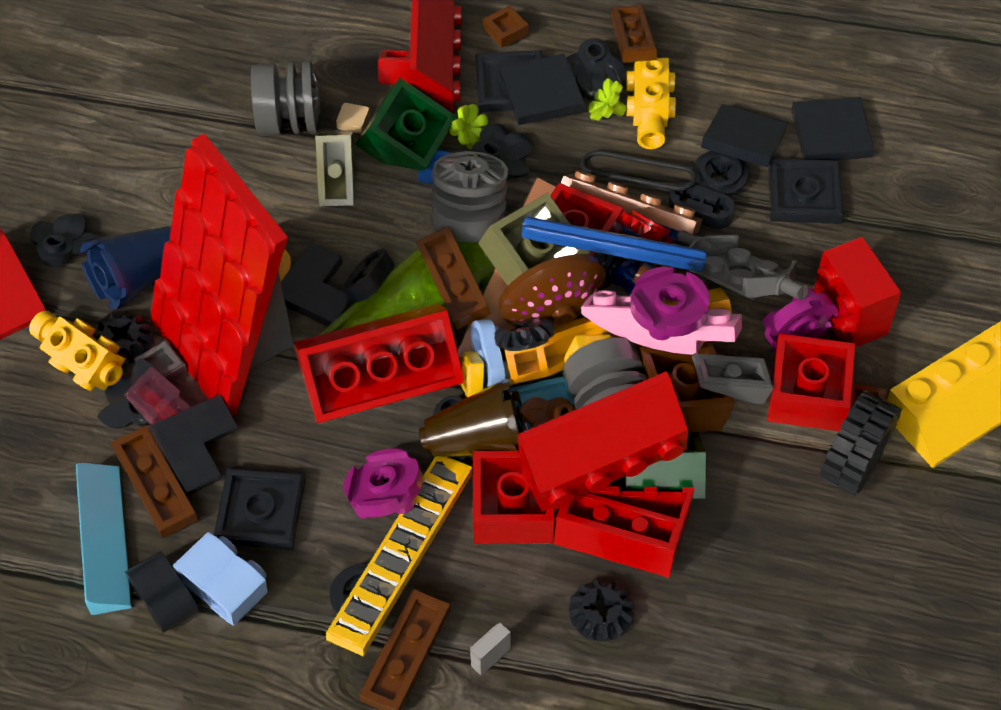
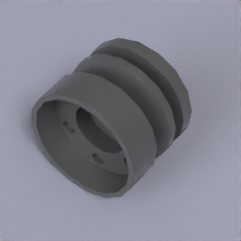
M302 61V77H297L295 63L288 62L286 78H280L276 63L253 64L251 66V94L254 122L258 137L281 135L283 119H290L294 134H300L301 118H305L308 133H317L318 119L321 113L319 81L313 70L312 61Z
M472 151L451 153L441 157L434 163L432 171V192L434 196L431 212V224L434 230L437 232L449 226L455 241L479 242L489 226L506 217L507 166L493 155Z
M607 338L594 341L579 348L569 356L563 365V376L569 394L574 399L575 410L648 379L638 346L625 338Z

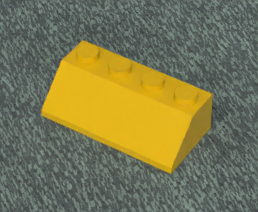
M1001 321L890 389L887 401L902 409L900 418L896 423V429L932 468L1001 425Z

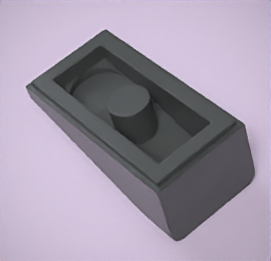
M694 353L692 356L701 388L753 404H764L774 389L764 358Z

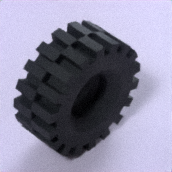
M863 391L857 398L854 406L851 407L847 418L844 419L838 434L832 442L833 445L826 455L827 459L822 465L820 478L854 496H858L869 480L871 473L876 468L879 459H881L884 449L896 428V423L900 418L902 409L880 397Z

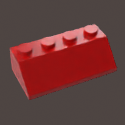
M412 0L410 84L454 114V101H460V80H454V75H461L460 55H455V50H461V30H455V26H461V6H455V0Z
M440 303L293 342L317 424L465 383L448 311Z
M667 371L517 434L522 475L540 510L543 512L550 508L559 509L565 507L580 495L587 492L596 493L602 491L617 479L624 476H636L642 473L647 466L661 460L671 461L680 456L684 450H687L688 428Z

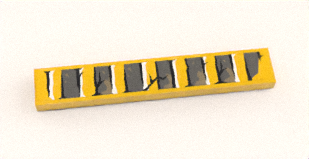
M447 456L435 457L423 475V485L419 494L414 498V507L407 513L399 514L328 628L326 632L327 641L361 656L365 655L471 478L472 466Z

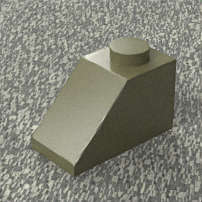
M354 131L319 132L315 136L319 206L354 205Z

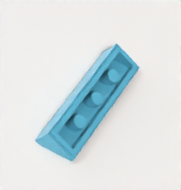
M76 463L85 603L91 615L132 608L130 582L125 574V571L129 570L120 468L119 466Z

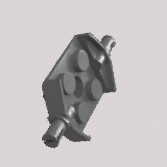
M685 230L678 233L676 237L678 245L701 249L706 252V263L703 270L692 272L751 300L767 295L779 296L784 293L797 298V300H803L808 294L807 285L794 281L797 267L796 260H792L790 268L784 270L779 268L778 264L773 261L761 260L750 255V251L738 248L739 235L737 234L697 237Z

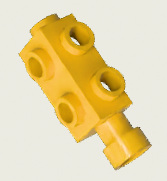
M669 58L634 62V71H627L626 91H633V96H627L626 116H633V126H638L637 142L646 149H656L664 144L665 127L668 125V118L675 117L676 98L669 97V93H674L675 72H669Z
M47 310L39 312L32 319L29 327L30 334L42 342L39 348L51 356L48 363L66 374L72 371L76 374L72 379L75 383L92 392L95 387L105 391L108 386H112L120 380L123 374L121 366L125 361V358L117 354L120 346L103 335L99 339L93 337L96 331L94 327L79 318H76L74 323L60 316L58 318Z

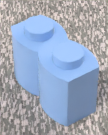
M207 532L173 564L174 571L188 590L205 601L221 618L234 626L268 593L265 580L267 575L255 561L249 560L246 562L236 556L238 551L224 536L217 538Z

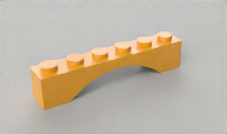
M723 289L708 290L710 295L708 311L712 309H726L732 314L730 299ZM667 299L665 303L666 305H676L678 301L671 302ZM587 317L572 320L565 325L558 326L554 324L555 335L549 338L547 343L523 351L505 350L510 377L514 380V384L548 377L563 370V365L565 364L564 357L577 335L610 334L611 338L622 337L598 326ZM635 343L638 346V348L645 347L643 345Z

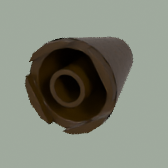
M511 378L501 380L424 420V427L419 429L423 449L425 451L430 450L434 457L473 456V451H519L517 434L529 429L528 423L518 413L519 408L522 406L519 391H510L511 386L515 383L514 380Z

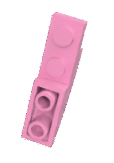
M610 290L597 291L590 295L581 306L582 315L607 331L631 342L673 353L693 355L699 352L704 341L735 342L742 330V314H730V311L726 309H712L707 313L705 324L693 333L680 337H670L667 340L661 341L652 338L649 331L640 326L634 319L630 310L631 295H616V292Z

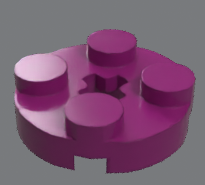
M658 267L646 271L637 279L631 294L630 310L637 323L648 330L652 338L664 341L670 337L688 335L702 327L706 322L710 295L706 285L696 275L687 272L686 276L674 273V268ZM663 298H667L671 302L678 301L676 305H666L663 303Z
M808 288V294L805 299L797 300L794 297L793 301L781 310H775L765 316L762 322L766 328L765 338L774 351L779 333L820 339L832 327L829 319L832 317V314L837 318L838 309L827 294L815 293L812 288Z
M396 448L383 449L369 454L365 457L367 460L366 464L362 465L358 470L354 465L347 473L343 485L344 493L356 515L364 519L382 517L393 513H407L414 507V498L419 494L423 485V474L416 459L410 458L406 451ZM389 479L387 483L383 484L384 480Z

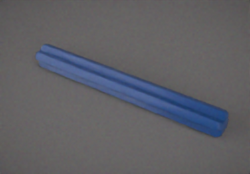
M530 216L525 217L521 233L525 239L697 272L702 271L706 263V252L701 249Z

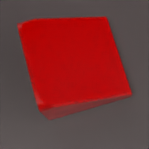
M410 50L381 51L378 59L379 83L395 84L399 78H402L410 84Z

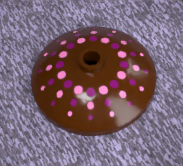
M585 254L565 255L540 263L518 276L504 290L498 305L501 316L508 324L528 318H542L553 321V325H565L582 314L581 306L590 295L602 290L606 280L605 269L597 258Z

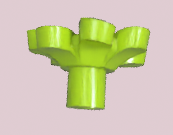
M608 78L603 83V90L599 89L596 92L594 98L597 101H592L588 107L591 119L599 121L602 117L609 118L612 113L619 117L625 113L627 106L619 101L622 85L618 81L613 82Z
M475 104L460 107L457 110L458 119L452 121V126L449 129L451 135L458 136L459 142L462 145H467L468 149H472L473 145L479 141L480 132L483 130L481 127L488 123L485 114L477 116L478 107Z

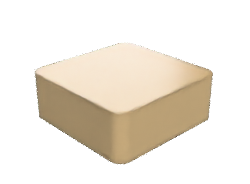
M343 103L336 120L337 129L362 134L370 116L369 108Z

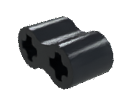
M162 551L155 553L125 571L130 584L162 633L167 632L199 612L191 594L179 579Z

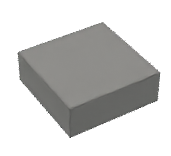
M501 623L496 624L470 647L471 667L481 676L511 649L510 631Z

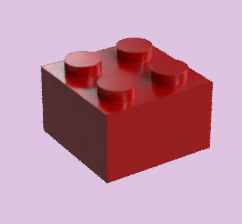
M860 237L824 251L820 267L817 271L818 275L814 292L827 294L838 309L837 318L832 314V317L829 319L836 337L842 338L847 343H855L856 348L888 335L901 291L864 238Z
M779 333L773 357L771 382L774 389L769 395L767 422L839 432L840 426L844 419L847 418L851 407L855 343Z
M473 451L474 544L554 543V508L543 512L540 510L522 475L519 451Z

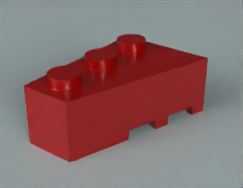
M608 486L596 493L587 492L574 498L567 506L559 509L556 517L554 544L670 578L690 516L695 488L682 487V492H657V487H644V491H619V486Z

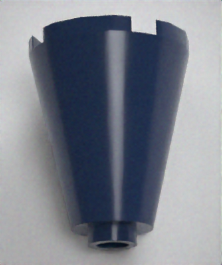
M170 226L91 239L82 244L80 253L85 251L87 253V261L82 262L83 271L99 300L107 298L111 302L107 306L108 308L118 309L124 306L160 277L164 244L170 240Z

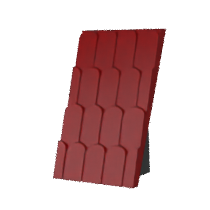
M203 133L192 139L191 147L185 153L181 188L176 190L170 240L164 244L161 275L159 279L155 280L150 320L185 363L187 371L194 381H197V385L207 399L220 394L230 414L234 417L237 414L249 371L293 346L278 271L288 237L206 134Z

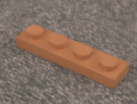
M576 170L575 175H564L561 184L623 208V211L629 214L632 210H635L658 224L678 231L685 230L692 235L700 230L703 219L694 216L695 210L689 207L675 204L673 209L661 205L662 199L657 196L642 193L641 197L629 194V187L609 181L608 186L595 182V175Z

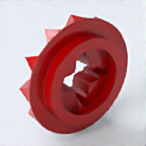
M632 210L630 214L623 211L619 218L624 227L645 239L670 244L674 241L672 237L668 236L670 230L635 210Z

